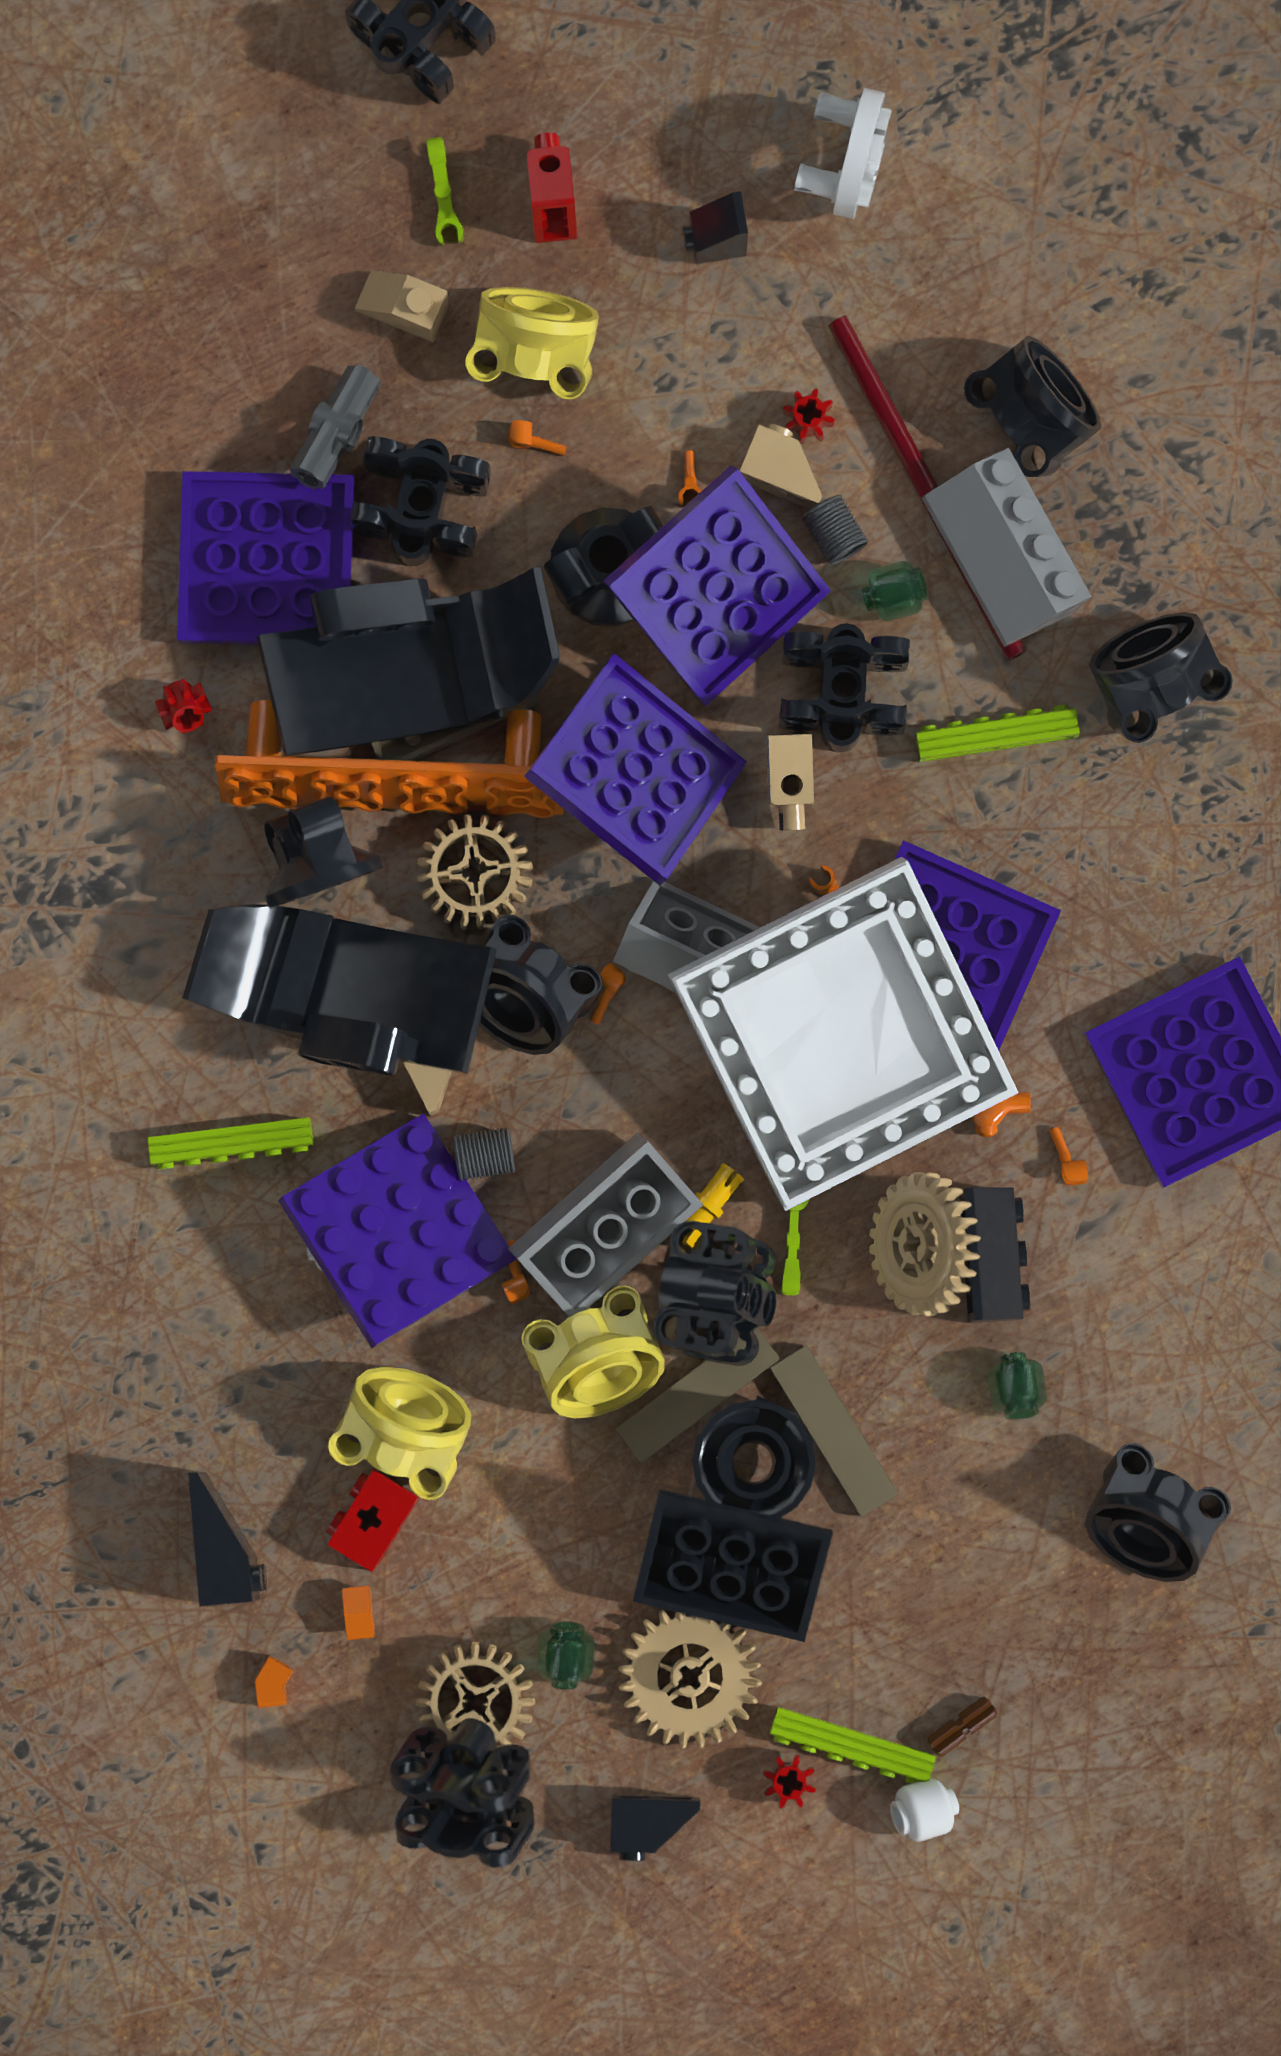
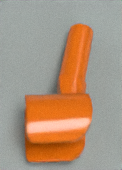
M513 420L511 425H509L508 441L513 448L528 449L533 447L561 456L565 455L567 446L538 436H532V422Z
M693 450L684 451V487L678 495V502L682 508H684L682 496L686 491L692 490L697 494L701 492V489L697 487V478L695 477V451Z
M821 865V870L831 878L830 882L825 886H819L812 878L809 879L814 892L825 896L840 887L837 885L833 870L828 866Z
M613 963L607 964L600 972L602 985L606 989L601 994L590 1019L591 1022L600 1025L610 1000H612L626 980L624 972Z
M1059 1127L1050 1129V1135L1061 1161L1063 1182L1067 1185L1085 1184L1088 1179L1086 1160L1071 1161L1070 1152Z
M511 1240V1241H507L506 1243H507L508 1246L510 1247V1246H512L516 1241H515V1240ZM517 1259L509 1264L513 1278L501 1283L512 1305L526 1299L530 1294V1288L523 1275L520 1262Z

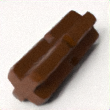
M981 1697L959 1713V1718L956 1721L951 1719L929 1735L927 1742L936 1755L942 1757L967 1739L965 1735L968 1733L973 1735L996 1718L997 1710L988 1698Z

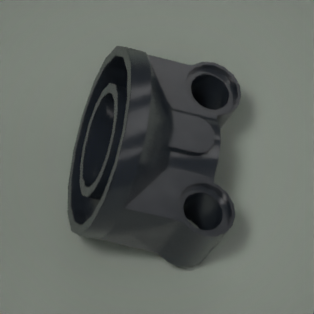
M1031 336L1025 337L989 368L977 370L966 379L964 395L967 401L979 409L991 408L1000 426L1018 445L1015 449L1014 458L1024 476L1041 477L1050 476L1061 467L1065 456L1077 449L1102 428L1096 408L1077 378L1051 349ZM987 378L994 382L996 388L991 400H987L982 393V385ZM1037 446L1045 453V463L1040 469L1036 468L1031 460L1032 451Z
M647 506L632 513L626 509L601 507L578 515L561 530L551 549V559L544 564L543 568L553 584L557 598L572 615L592 625L617 627L634 621L603 582L612 573H602L596 570L591 564L589 554L599 543L606 541L616 542L622 545L628 552V559L663 527L654 508Z
M1188 612L1166 614L1125 630L1106 642L1093 655L1089 663L1092 674L1108 707V724L1114 731L1136 743L1147 741L1154 735L1157 730L1158 718L1184 708L1198 696L1207 701L1215 702L1221 700L1228 695L1233 682L1231 672L1227 667L1220 664L1197 614ZM1212 670L1213 676L1211 681L1206 686L1201 687V678L1207 671ZM1138 711L1137 722L1127 728L1126 721L1128 716L1132 712Z
M332 796L289 809L287 814L267 820L264 823L268 845L279 867V872L265 895L269 909L383 868L379 855L350 844L340 808Z
M515 915L501 916L496 920L484 946L495 948L497 951L479 1027L494 1040L515 1051L531 1055L549 1054L561 1044L573 1028L576 1019L584 1017L589 1012L602 988V978L593 967L587 964H576L569 967L553 949L544 944L531 941V930L522 918ZM502 940H506L510 942L512 945H508L504 943ZM573 988L580 990L583 994L576 992Z
M757 1395L755 1400L731 1404L712 1416L697 1437L692 1459L696 1486L705 1500L780 1518L797 1508L812 1486L816 1467L812 1439L796 1417L797 1412ZM749 1443L761 1444L768 1450L772 1459V1466L768 1475L756 1482H749L740 1478L735 1472L733 1465L734 1455L737 1450Z
M1128 1443L1118 1450L1104 1469V1485L1097 1492L1088 1510L1085 1527L1090 1540L1097 1548L1122 1568L1144 1578L1158 1581H1185L1197 1573L1214 1533L1230 1515L1231 1504L1227 1495L1220 1489L1204 1487L1197 1492L1178 1475L1154 1468L1153 1457L1149 1450L1142 1445ZM1123 1466L1128 1467L1130 1470H1132V1472L1134 1473V1475L1131 1474V1473H1128V1472L1123 1468ZM1200 1509L1208 1513L1210 1518L1203 1515Z

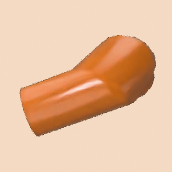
M1019 1092L974 1115L975 1132L981 1137H992L998 1132L997 1125L1006 1114L1030 1113V1092Z

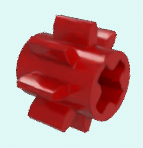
M815 388L811 396L802 397L801 393L795 391L794 407L790 405L783 406L782 413L785 416L792 417V420L785 425V428L791 432L795 430L800 435V444L806 441V437L815 436L821 442L824 436L823 426L834 427L835 419L825 415L832 408L833 402L832 400L822 402L817 398L818 390ZM807 409L815 411L814 418L810 424L803 422V415H805Z
M181 679L162 687L164 690L163 699L156 700L155 706L159 716H161L165 729H170L174 726L175 729L185 734L204 725L203 713L211 712L212 708L201 683L192 686L189 682Z
M797 1754L793 1757L791 1764H784L782 1758L776 1756L778 1768L774 1772L769 1770L763 1771V1775L768 1779H772L773 1786L768 1787L764 1791L765 1796L777 1793L780 1796L779 1808L781 1809L784 1808L787 1800L795 1799L796 1804L800 1808L803 1807V1801L800 1796L804 1791L809 1793H815L816 1791L815 1787L806 1783V1777L815 1772L813 1767H808L802 1771L798 1767L800 1756ZM789 1770L796 1771V1779L801 1782L799 1788L792 1787L789 1793H784L782 1783L777 1781L779 1775L787 1776Z

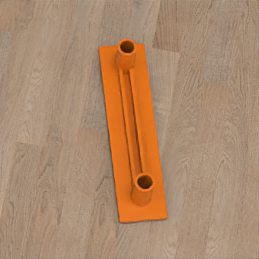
M258 700L250 705L245 756L217 755L215 757V769L221 801L237 807L268 804L277 808L288 809L296 805H303L332 796L339 808L354 807L367 812H375L385 808L401 809L407 813L439 810L452 815H462L467 812H487L493 816L522 813L538 818H548L553 815L564 814V808L524 777L539 756L541 749L542 717L539 713L527 709L514 710L507 716L504 764L281 756L282 745L271 700Z

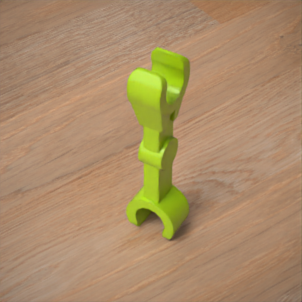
M441 137L430 138L427 140V148L435 182L434 193L439 208L435 229L436 239L439 245L444 246L442 231L447 227H453L458 232V243H462L464 232L452 208V191L448 183L444 141Z
M809 1199L787 1210L790 1212L789 1232H787L786 1238L788 1259L785 1260L782 1276L783 1295L797 1296L800 1291L801 1270L799 1259H797V1250L800 1247L798 1222L799 1212L807 1207Z

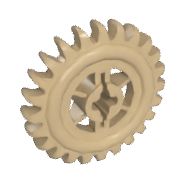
M914 1172L910 1176L900 1177L896 1185H890L886 1191L887 1197H881L878 1202L881 1212H874L872 1220L876 1224V1228L870 1229L869 1234L874 1239V1244L869 1246V1252L875 1255L876 1258L871 1265L873 1270H879L880 1272L877 1282L879 1286H886L884 1291L886 1297L889 1300H894L895 1306L899 1310L906 1309L910 1315H922L924 1317L947 1312L950 1309L949 1305L961 1302V1299L953 1292H967L970 1290V1287L963 1284L960 1277H973L977 1274L975 1271L968 1269L964 1263L966 1260L980 1258L979 1254L967 1250L966 1245L979 1241L981 1238L965 1233V1229L969 1225L975 1224L978 1220L976 1218L961 1217L963 1210L968 1209L972 1204L965 1201L954 1202L955 1198L963 1193V1190L948 1188L952 1181L947 1178H940V1175L937 1173ZM922 1214H925V1216L928 1218L926 1223H924ZM915 1267H916L917 1274H915V1273L912 1271V1269H914Z
M660 1609L658 1612L660 1625L656 1626L648 1619H644L643 1624L648 1634L643 1636L632 1632L631 1638L636 1642L638 1648H624L622 1650V1653L632 1660V1664L619 1666L618 1671L631 1676V1680L620 1684L619 1690L631 1691L634 1694L624 1703V1707L639 1706L640 1710L634 1717L633 1722L637 1724L649 1719L648 1736L653 1735L660 1728L663 1729L664 1745L669 1743L674 1734L679 1736L682 1749L686 1748L690 1736H694L698 1747L703 1748L705 1734L707 1733L717 1743H720L722 1740L720 1728L722 1726L732 1733L737 1732L732 1720L734 1716L744 1720L749 1719V1715L742 1707V1704H756L758 1702L756 1697L747 1692L748 1688L762 1685L761 1680L749 1676V1672L760 1668L761 1663L746 1659L756 1649V1646L754 1644L743 1646L739 1644L746 1634L745 1629L730 1633V1624H718L713 1620L692 1615L686 1616L679 1612H675V1618L670 1619L665 1611ZM694 1643L704 1646L709 1650L700 1658L689 1656L687 1644ZM683 1644L684 1657L678 1659L673 1666L661 1662L669 1650ZM709 1657L713 1658L701 1668V1672L698 1675L700 1684L694 1688L688 1683L685 1686L681 1685L670 1695L667 1694L668 1691L679 1684L678 1681L682 1678L681 1667L686 1665L689 1669H694L696 1666L700 1667ZM718 1662L722 1669L721 1685L709 1681V1670ZM659 1667L671 1672V1682L662 1689L658 1685L657 1672ZM708 1686L719 1690L710 1702L697 1708L695 1696L703 1693ZM679 1695L691 1697L693 1708L686 1709L676 1706L671 1701Z

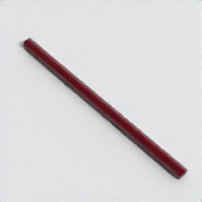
M842 316L828 325L833 337L1006 660L1010 661L1026 652L1021 640L1005 647L1003 646L923 502L922 497L937 488L938 485L848 317Z

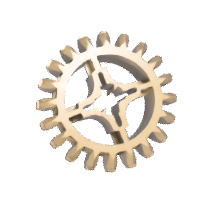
M470 814L465 815L464 823L466 828L458 830L454 819L448 820L447 823L451 834L447 837L442 830L436 828L433 834L440 844L438 846L431 842H424L423 849L433 855L432 859L422 857L417 860L419 867L429 870V873L417 875L418 884L432 885L421 893L422 899L426 901L435 897L438 898L431 906V912L436 915L446 907L448 911L445 914L444 922L447 925H451L456 916L459 915L461 916L460 928L465 931L469 928L470 918H476L478 930L484 931L486 928L484 917L492 916L493 923L495 924L496 920L500 918L498 912L504 909L507 915H516L515 908L509 902L512 899L522 904L526 902L527 897L518 891L517 888L532 887V879L520 876V873L529 872L533 869L531 861H518L519 858L529 852L528 847L520 845L512 848V845L517 842L519 834L516 831H512L505 838L501 835L506 825L501 820L496 823L493 831L489 830V816L482 815L479 827H473V820ZM477 840L488 841L499 847L505 853L509 862L499 863L498 860L489 861L484 859L479 854ZM465 842V856L463 860L457 865L448 866L446 870H440L441 863L446 854L457 844ZM471 853H474L480 870L483 867L487 869V873L480 874L478 893L475 892V886L471 882L470 877L464 878L462 876L463 873L470 871V864H472ZM510 875L508 885L503 893L494 901L485 904L486 886L493 880L501 879V876ZM451 883V885L467 887L470 891L472 906L462 905L452 900L444 892L440 884Z
M472 1642L471 1656H465L461 1644L455 1645L454 1653L457 1660L452 1662L449 1656L442 1652L438 1655V1658L445 1668L440 1671L431 1664L426 1668L428 1674L436 1678L434 1683L424 1680L419 1682L418 1687L420 1689L430 1692V1698L421 1697L416 1700V1705L419 1707L430 1706V1713L420 1716L418 1718L419 1723L426 1724L433 1720L436 1727L442 1729L446 1733L448 1741H450L455 1733L452 1727L467 1718H473L483 1721L492 1729L496 1743L500 1742L501 1745L512 1744L506 1737L509 1733H512L519 1739H523L525 1736V1732L516 1726L517 1721L519 1720L524 1723L532 1722L533 1716L529 1713L521 1712V1706L534 1705L535 1698L530 1696L522 1697L521 1691L531 1688L533 1683L531 1680L517 1682L515 1677L525 1670L523 1664L517 1665L512 1671L506 1667L513 1656L512 1653L506 1652L500 1662L493 1659L497 1651V1646L494 1644L489 1645L486 1656L479 1655V1642ZM469 1665H481L491 1668L499 1673L500 1676L486 1685H476L463 1674L460 1668ZM449 1676L459 1693L460 1701L454 1710L443 1717L439 1698L441 1688ZM462 1683L475 1695L481 1692L485 1693L490 1688L495 1689L488 1694V1701L483 1703V1705L487 1706L484 1712L490 1721L476 1708L471 1711L467 1710L460 1716L457 1715L465 1707L464 1702L469 1700L464 1697L467 1691ZM509 1686L512 1695V1710L507 1723L502 1727L492 1710V1700Z

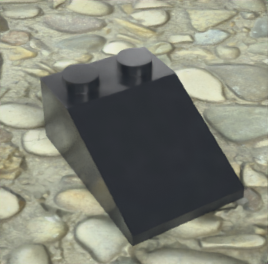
M188 1473L199 1607L260 1600V1592L267 1590L265 1564L257 1565V1555L207 1473Z

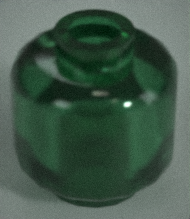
M900 561L871 570L868 585L862 587V595L867 610L869 612L875 610L880 619L885 622L919 613L922 610L923 601L928 600V590L920 567L914 569L908 561Z
M1023 1352L1002 1355L1000 1363L991 1367L987 1374L991 1404L997 1412L1004 1413L1006 1419L1021 1420L1038 1415L1039 1408L1048 1400L1044 1369L1041 1363L1033 1359H1026V1354Z
M558 1621L551 1623L550 1629L543 1631L538 1638L537 1671L540 1676L551 1681V1686L557 1689L570 1690L577 1688L578 1682L588 1679L594 1671L595 1640L593 1636L585 1631L584 1625L577 1622Z

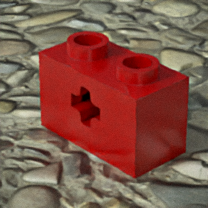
M373 1469L369 1476L363 1472L361 1473L349 1493L350 1496L355 1498L347 1513L339 1510L326 1530V1533L332 1536L327 1544L328 1546L370 1572H375L420 1498L398 1482ZM375 1506L380 1509L376 1517L382 1522L379 1527L370 1526L365 1530L361 1527L364 1519L359 1516L362 1509L370 1511Z

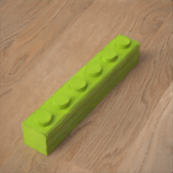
M1058 705L1052 707L1053 711L1042 713V709H1032L1026 711L1024 716L1016 717L1015 713H1006L1000 715L998 720L989 721V717H980L973 719L972 724L963 725L962 721L947 723L946 728L936 729V725L924 726L920 728V732L915 734L919 762L1078 738L1080 730L1076 708H1069L1068 705Z
M309 1117L147 1137L150 1164L157 1166L158 1170L174 1168V1163L184 1162L185 1167L201 1165V1160L211 1159L212 1163L227 1162V1157L238 1156L239 1160L255 1158L254 1153L265 1152L266 1157L282 1155L281 1150L292 1149V1153H303L309 1151L308 1147L314 1146L312 1122Z
M778 1706L769 1732L775 1736L774 1741L789 1745L790 1741L801 1744L800 1749L816 1753V1750L820 1749L827 1752L826 1757L841 1762L843 1757L854 1760L852 1765L868 1770L869 1765L880 1768V1774L892 1778L897 1773L906 1776L905 1782L911 1784L919 1781H929L936 1756Z

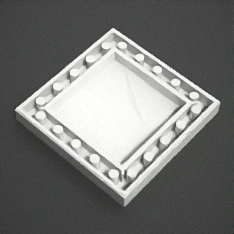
M903 857L667 974L764 1173L785 1211L1019 1093L908 860Z

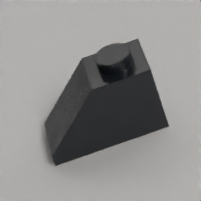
M741 191L732 192L690 211V226H684L682 229L686 252L694 251L696 264L746 256L748 229Z
M612 1795L610 1852H619V1860L645 1861L646 1853H656L700 1811V1798Z

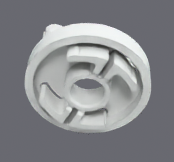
M864 87L861 98H858L857 101L835 97L823 92L819 93L813 119L851 127V136L843 169H839L838 173L801 163L794 191L829 198L831 203L834 204L833 215L852 220L855 218L858 205L868 208L885 145L883 141L892 112L891 109L883 108L885 92Z

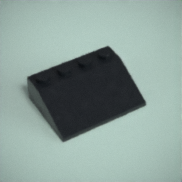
M659 1489L633 1602L805 1642L833 1530Z

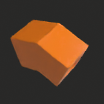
M370 1586L342 1588L347 1640L374 1638L375 1622Z
M273 1656L268 1657L255 1680L258 1708L288 1704L286 1684L295 1669Z

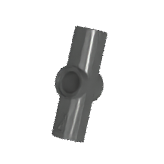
M358 364L355 366L348 365L328 402L322 401L315 409L309 424L308 437L290 468L291 476L300 481L302 485L313 490L318 488L324 489L344 452L350 453L357 444L363 428V418L381 387L380 378L375 376L370 369Z

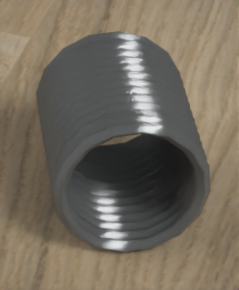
M842 495L832 496L810 509L803 516L802 520L805 521L806 527H809L808 531H811L810 534L815 538V542L819 545V549H822L821 552L824 553L826 561H829L830 565L838 564L863 549L869 540L866 539L865 533L862 532L860 525L855 521L856 518H853L854 514H851L849 507H846L847 503H844L845 499H842Z
M508 1127L453 1136L458 1176L461 1181L463 1179L469 1180L470 1178L473 1180L474 1177L476 1179L478 1177L482 1178V1176L486 1178V1176H495V1174L498 1176L499 1174H510L511 1172L514 1174L515 1163Z

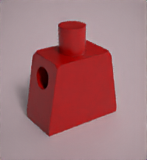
M546 132L538 134L534 138L535 149L527 151L535 243L578 239L569 147H560L559 135L556 133Z

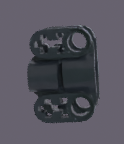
M354 0L345 10L349 29L363 44L372 49L374 62L378 69L386 74L395 75L402 72L408 75L415 86L427 98L439 105L454 89L453 76L446 64L428 49L449 25L452 27L455 40L459 37L469 47L480 53L481 56L496 42L495 28L491 20L478 7L466 0H401L389 14L382 12L371 0ZM419 12L431 17L429 22L422 26H414L409 22L410 17ZM396 44L399 45L403 50L401 51V50L396 46ZM383 48H385L387 57L380 53Z
M377 436L368 437L363 457L365 468L369 472L380 476L401 479L402 484L396 510L390 504L387 507L373 504L357 503L353 500L352 511L349 517L352 531L358 535L378 540H388L390 533H393L392 545L396 557L407 566L424 564L429 559L434 546L436 550L447 555L472 558L477 540L476 527L470 528L462 524L442 520L448 491H457L481 497L487 495L491 478L490 464L482 459L467 455H453L450 461L447 447L436 439L422 440L414 448L406 450V446L398 441ZM422 467H430V468H432L433 470H427V469L422 468ZM418 494H427L433 498V503L427 510L417 511L410 506L412 498ZM406 536L421 537L424 540L422 547L415 552L404 551L400 546Z
M849 623L839 624L834 627L824 643V636L819 633L807 631L785 633L783 665L822 669L821 696H819L818 700H785L781 698L780 728L792 731H813L818 729L820 723L822 741L825 746L839 753L847 752L854 748L858 742L862 725H865V732L868 734L881 736L904 734L907 705L873 704L871 699L865 702L867 671H906L910 656L909 639L897 636H877L871 638V642L868 643L861 629ZM842 652H848V653H852V654L844 655V654H841V653H842ZM840 678L848 679L854 684L855 692L849 697H840L832 690V683ZM834 722L839 724L849 723L853 729V734L848 739L839 740L832 736L829 727Z
M685 1221L679 1224L671 1235V1252L661 1277L659 1311L653 1323V1332L656 1339L661 1344L681 1350L684 1354L695 1359L734 1366H744L751 1363L759 1351V1341L754 1330L759 1326H769L776 1311V1291L765 1279L774 1271L776 1266L774 1250L768 1244L752 1238L746 1232L735 1227L698 1221ZM698 1230L702 1237L696 1242L694 1249L691 1250V1254H687L683 1249V1239L688 1232ZM715 1242L721 1243L724 1251L714 1249ZM757 1249V1254L763 1256L762 1264H755L752 1270V1266L749 1264L753 1261ZM677 1316L676 1340H669L665 1333V1326L671 1318ZM697 1327L706 1331L707 1338L697 1335ZM740 1334V1339L746 1342V1347L744 1350H737L735 1356L733 1349L736 1347Z
M477 1719L462 1721L450 1741H448L446 1733L437 1727L427 1726L413 1731L390 1766L392 1787L396 1791L401 1792L402 1795L408 1796L396 1814L395 1829L398 1843L409 1849L428 1847L433 1852L450 1858H465L477 1855L479 1860L489 1867L499 1868L513 1863L535 1826L532 1802L525 1797L519 1796L531 1775L529 1752L524 1747L515 1744L502 1745L497 1748L496 1738L492 1729L486 1723ZM503 1770L507 1771V1775L503 1774ZM407 1773L421 1774L419 1777L411 1779L400 1777ZM507 1821H511V1827L507 1825ZM413 1824L425 1825V1828L417 1831L405 1829ZM496 1842L508 1844L502 1849L487 1847L489 1844Z

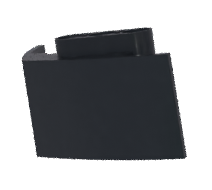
M541 567L532 568L490 589L431 599L426 579H410L328 589L314 593L309 597L315 627L262 634L256 637L284 757L399 739L499 719L503 717L502 709L521 707L532 699L543 687L560 659Z
M262 904L224 906L208 909L182 999L233 1018L301 1039L297 1055L313 1062L388 1076H395L399 1061L468 1074L497 949L333 918L332 915L297 908L277 906L269 909L268 905Z

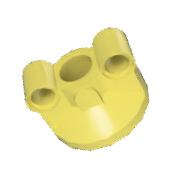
M515 287L489 288L481 292L475 342L465 359L467 371L474 379L481 382H489L496 379L502 371L522 378L547 380L552 391L558 397L563 399L577 398L585 391L592 376L589 355L595 341L599 319L598 312L583 302L551 292ZM489 350L493 352L497 358V365H483L478 359L477 351ZM565 367L576 369L581 376V382L577 384L567 383L562 378L560 370Z
M624 1285L614 1287L604 1296L603 1307L578 1312L558 1326L550 1320H535L523 1330L522 1344L529 1362L539 1372L542 1387L548 1401L559 1415L576 1419L596 1417L618 1410L645 1394L656 1384L664 1372V1356L647 1324V1314L636 1289ZM633 1309L627 1316H617L622 1310ZM543 1343H553L546 1350H536Z
M394 1367L368 1369L356 1379L344 1417L329 1439V1453L335 1461L343 1465H356L364 1459L384 1473L409 1478L410 1488L415 1495L422 1499L434 1500L444 1494L456 1472L457 1461L455 1457L462 1448L470 1428L471 1412L465 1401L452 1389L427 1375ZM346 1434L353 1435L360 1443L351 1441ZM426 1469L436 1471L440 1477L432 1476Z

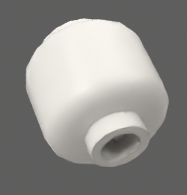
M930 1778L929 1781H919L900 1788L896 1793L895 1801L891 1802L890 1812L894 1826L900 1835H906L914 1842H921L951 1831L954 1824V1815L959 1813V1804L951 1788L946 1789L940 1781Z

